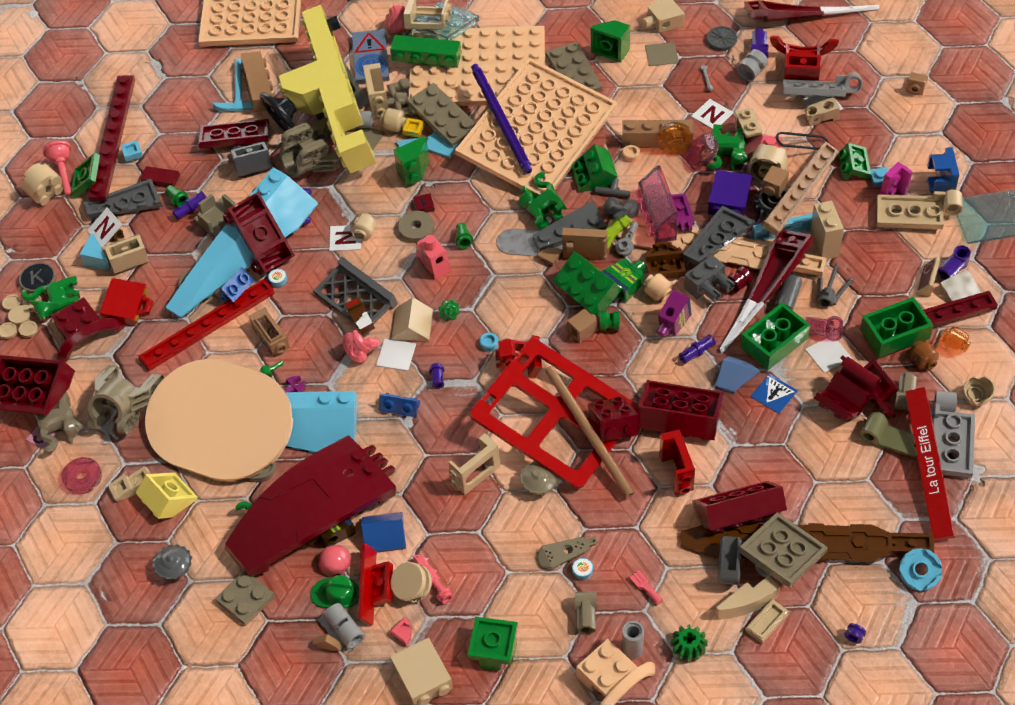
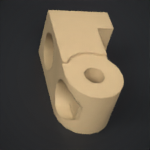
M832 97L809 105L804 110V114L810 125H817L829 119L833 121L839 120L840 108L835 98Z

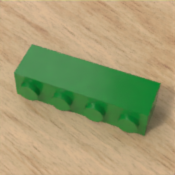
M394 35L390 48L391 59L394 62L458 68L462 54L461 41Z

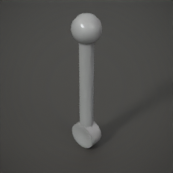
M702 65L701 71L706 79L707 91L711 92L713 86L708 78L707 66Z

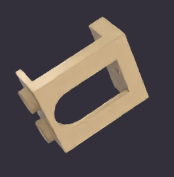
M408 0L404 11L405 29H445L446 23H449V14H452V4H449V0H445L443 7L417 6L416 0ZM415 16H441V22L436 23L414 22Z
M380 63L364 65L363 69L373 119L381 118L382 112L388 109Z
M485 433L479 437L480 452L459 468L451 460L449 461L450 483L456 491L460 490L464 495L501 467L499 447ZM484 462L489 466L470 482L466 483L467 477Z

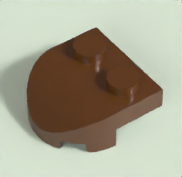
M667 241L653 244L652 248L646 251L648 276L651 274L653 276L662 274L666 279L684 277L686 269L682 249L672 246V243Z

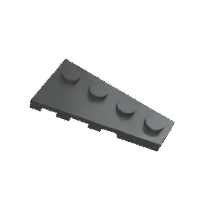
M151 179L109 193L107 201L83 202L90 219L98 218L106 208L116 215L163 207Z
M592 200L533 234V241L540 252L546 248H555L562 245L563 228L605 230L607 225Z
M722 206L683 253V259L699 265L754 225V220Z

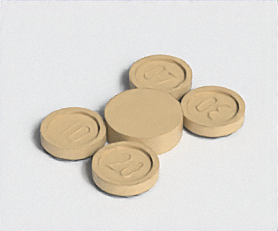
M9 295L3 299L2 305L6 311H9L8 318L10 322L0 326V337L2 339L13 338L17 334V327H19L20 335L24 338H31L37 334L38 326L35 322L31 321L32 314L30 310H34L31 301L23 299V305H21L22 301L17 295ZM39 296V297H38L36 300H34V301H42V299H41V297Z

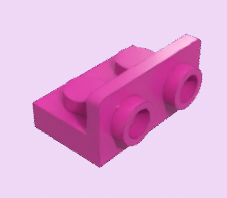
M897 162L884 175L880 195H894L896 192L902 195L907 194L913 172L908 167Z

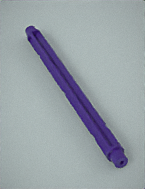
M473 64L471 66L472 74L497 119L521 169L526 174L531 173V163L482 69L479 68L478 64Z

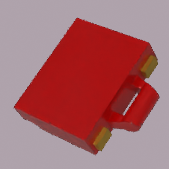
M111 278L99 312L100 319L114 318L121 321L122 324L135 326L138 324L139 316L150 315L153 300L146 297L148 293L146 284ZM145 303L144 309L141 310L142 304Z

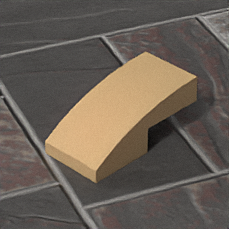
M143 466L129 477L123 474L110 483L108 487L114 499L120 501L135 495L145 475L151 474L149 469Z

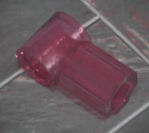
M832 316L828 319L806 318V322L810 324L809 334L826 336L830 341H838L842 338L843 320L840 317Z

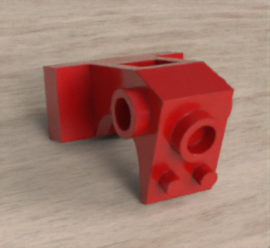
M532 335L530 339L539 340V336ZM509 338L498 341L499 349H495L496 361L500 360V363H496V368H500L502 373L518 355L516 351H520L527 342ZM522 356L519 362L524 364L528 359ZM536 357L527 367L528 377H537L542 369L541 358Z

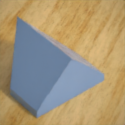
M728 356L723 359L716 388L735 393L738 388L758 374L760 370L747 361Z

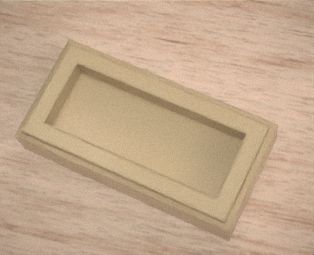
M772 599L750 622L745 631L763 644L789 615V611Z

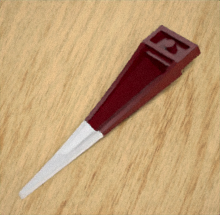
M755 0L744 2V9L750 18H763L764 22L878 10L879 5L818 7Z
M782 229L773 240L755 285L735 324L720 347L721 353L728 348L805 257L804 253L814 241L812 235Z

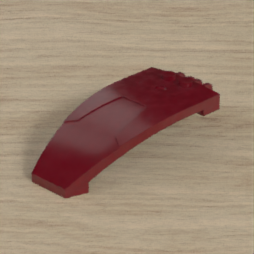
M348 435L300 461L272 483L237 524L225 543V550L247 576L268 572L270 564L376 502L381 504L396 495V486L389 476L395 472V468L391 465L384 468L387 466L388 460L383 458V455L379 452L374 454L376 451L374 445H369V447L362 449Z

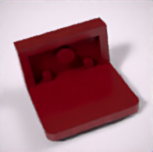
M616 396L612 399L595 400L588 403V409L598 420V437L602 442L638 435L639 414L625 398Z

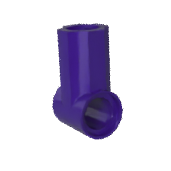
M757 28L755 31H752L751 50L761 51L768 59L769 45L767 44V32L763 28Z
M959 245L955 247L953 254L937 270L941 279L946 280L968 266L971 251L967 246Z

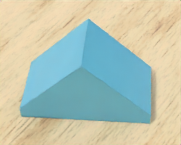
M91 234L80 253L84 266L110 270L107 257L95 235Z

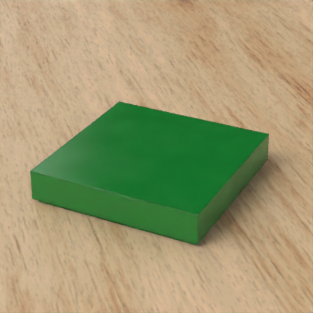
M93 153L75 168L70 196L77 198L95 183L100 159L99 154Z

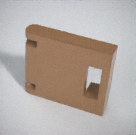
M563 228V258H570L575 251L586 259L606 260L607 231Z

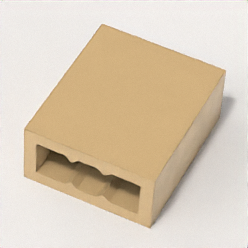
M832 201L814 204L810 234L814 238V244L819 256L827 259L839 257L844 227Z
M429 638L390 656L392 666L413 705H426L431 699L437 696H444L453 689L452 679Z

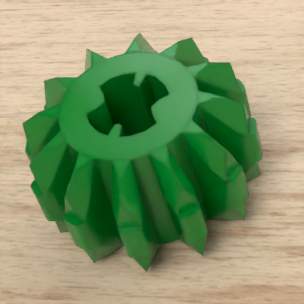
M688 624L687 629L680 626L679 632L674 631L671 645L673 653L679 654L680 660L684 657H687L688 662L691 661L692 657L698 660L700 659V654L704 655L706 653L705 647L708 646V641L705 639L706 634L705 632H699L700 628L698 626L691 629V625Z

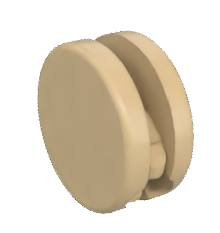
M413 562L400 564L394 570L391 577L393 594L400 600L412 603L423 600L428 595L432 585L429 570L425 566Z

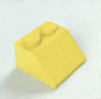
M175 472L146 474L136 492L141 501L147 505L158 519L176 516L198 498Z

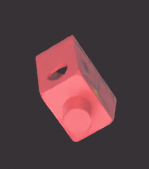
M428 235L416 243V258L435 280L451 271L446 250L437 241L435 236Z

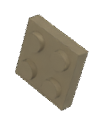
M243 571L215 599L218 604L246 626L275 598V594L255 577L247 576Z

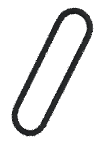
M778 132L776 135L777 142L783 147L819 150L820 148L783 144L779 140L780 134L822 138L829 143L821 135Z

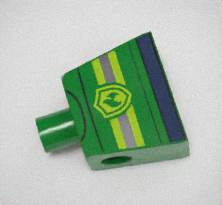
M621 259L602 270V272L623 287L617 297L626 303L642 286V271L646 269V266L641 260L632 264L627 259Z

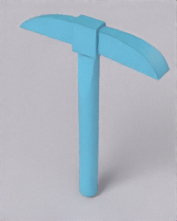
M239 58L234 60L235 101L234 103L212 102L213 108L217 111L243 112L244 110L252 109L251 102L243 103L241 60Z

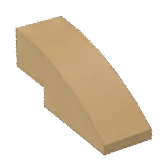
M769 575L754 588L747 582L716 607L715 617L718 620L730 619L754 612L766 606L772 599L778 598L780 586Z

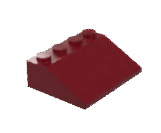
M0 355V411L48 415L69 389L75 370L61 360Z
M647 380L638 405V428L645 431H660L662 433L680 429L683 437H697L706 441L715 440L724 392Z

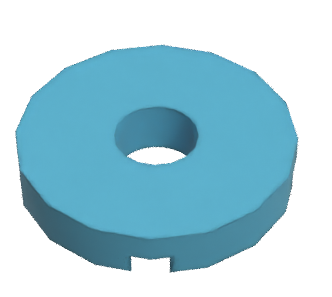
M913 549L906 553L900 561V577L904 584L913 590H930L938 584L942 577V563L938 556L930 550ZM917 564H923L926 567L927 572L925 575L916 573L915 566Z

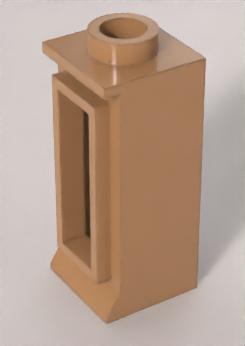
M266 307L249 315L253 329L273 357L290 348L287 336L279 328ZM265 318L266 322L270 324L278 336L271 339L259 321Z

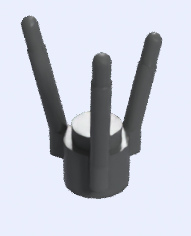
M835 263L828 285L824 289H822L823 277L819 278L816 300L824 307H831L832 304L836 305L840 296L853 281V278H850L835 296V291L831 287L839 266L838 263Z

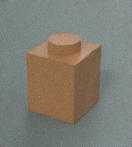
M772 165L763 179L762 192L779 198L788 184L789 171Z
M583 309L567 320L568 332L581 343L597 332L598 320L594 314Z

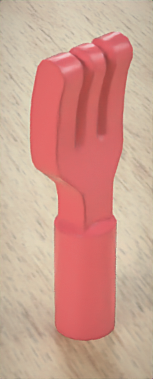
M640 570L629 576V579L637 589L644 590L656 605L662 603L663 599L648 585L647 578Z

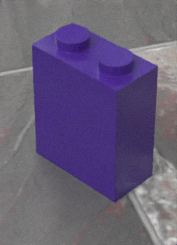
M716 170L709 199L708 214L715 215L724 206L745 216L751 190L752 175Z

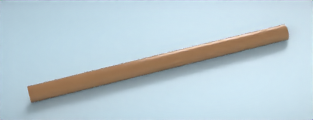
M553 366L547 367L545 369L547 376L626 498L631 497L635 492L555 368Z

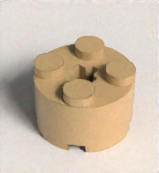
M760 144L755 149L748 166V174L752 175L754 182L762 185L763 179L772 165L786 170L788 158L785 149L766 144Z
M37 163L31 166L24 173V181L21 180L20 182L21 189L42 206L46 205L51 197L59 195L63 191L62 178L46 163L44 165Z

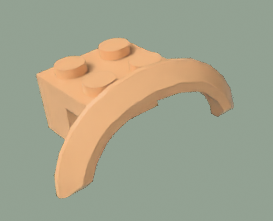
M607 639L578 664L576 669L577 678L591 692L597 689L605 697L600 705H615L636 683L645 677L653 676L656 667L653 662H646L637 667Z

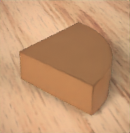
M554 247L546 248L540 251L537 257L547 264L554 266L563 254V250Z
M328 634L315 637L312 645L328 651H341L343 646L340 641Z

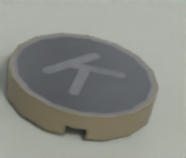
M43 262L27 266L19 276L22 289H25L29 294L33 293L40 286L56 282L57 279L54 268Z

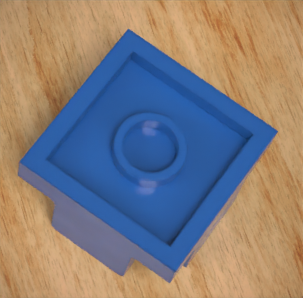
M953 147L945 148L944 154L929 155L927 168L940 171L941 176L928 177L930 193H934V191L946 192L948 190H956L960 174Z

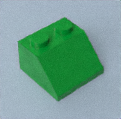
M616 20L592 25L590 28L591 52L621 63L630 50V25Z
M425 136L393 150L397 174L406 187L416 184L423 179L430 162L427 138Z

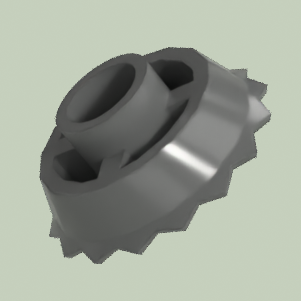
M176 544L174 546L162 547L161 551L157 552L156 557L153 559L154 564L152 567L155 569L154 573L166 580L181 578L192 565V556L185 546Z

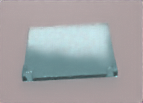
M1015 189L962 197L963 210L956 216L967 244L1015 237Z

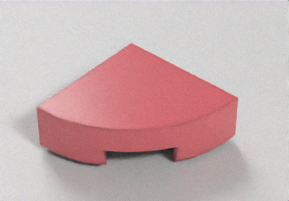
M404 617L390 633L406 647L411 641L412 629L408 619Z

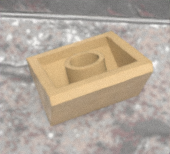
M413 297L396 307L392 340L429 342L433 309Z

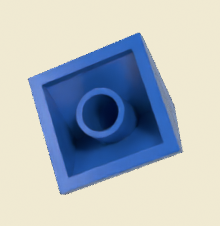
M403 512L362 517L361 526L364 544L367 543L377 553L406 549Z

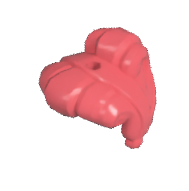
M393 5L389 9V13L385 17L388 33L411 30L405 29L404 5Z
M357 330L345 334L342 338L346 354L357 363L365 362L367 359L366 354L377 349L380 345L378 338L366 337L364 339L357 333Z

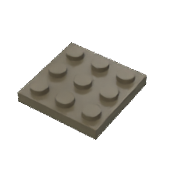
M777 512L740 546L738 552L790 588L827 552L828 547Z

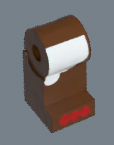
M359 296L344 304L361 335L375 329Z

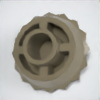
M535 461L531 464H526V467L522 469V473L519 475L523 488L535 495H544L552 491L557 486L559 480L556 475Z

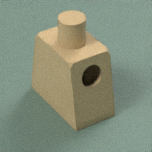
M658 0L648 6L647 17L642 19V23L645 28L654 26L658 32H664L683 27L685 13L674 0Z

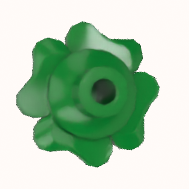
M453 299L443 301L442 305L438 307L440 311L439 316L444 318L445 321L456 319V315L460 314L459 303Z

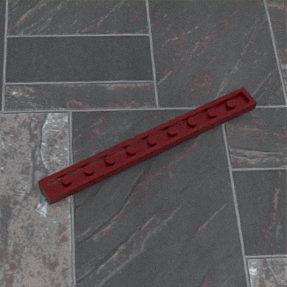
M134 75L117 76L98 153L100 159L96 181L90 186L88 194L89 202L107 201L135 84Z

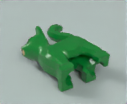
M713 124L712 145L709 157L714 163H708L707 167L712 170L718 169L723 163L719 156L730 155L731 171H733L735 166L748 161V155L744 152L746 137L741 127H738L735 136H729V132L725 134L720 133L722 125Z
M539 172L535 176L534 183L539 188L547 189L534 198V195L524 185V192L520 195V199L517 202L519 207L526 208L529 214L536 219L534 223L541 230L549 226L545 216L547 213L553 211L552 216L557 221L563 218L562 209H567L563 200L555 192L553 184L541 181L545 176L544 172Z
M72 276L40 286L32 294H28L24 289L21 292V297L26 301H31V305L34 306L35 310L34 315L39 317L40 320H45L79 300L80 292L74 290L73 287L78 283L77 277ZM42 293H46L49 298L48 302L34 301Z

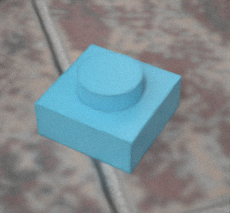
M138 140L121 145L126 162L143 157Z
M888 168L870 169V179L873 187H881L884 175L889 171Z

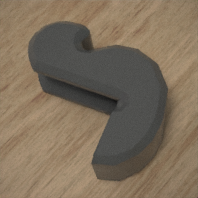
M722 536L720 538L718 582L720 584H739L741 553L738 551L742 544L740 537Z

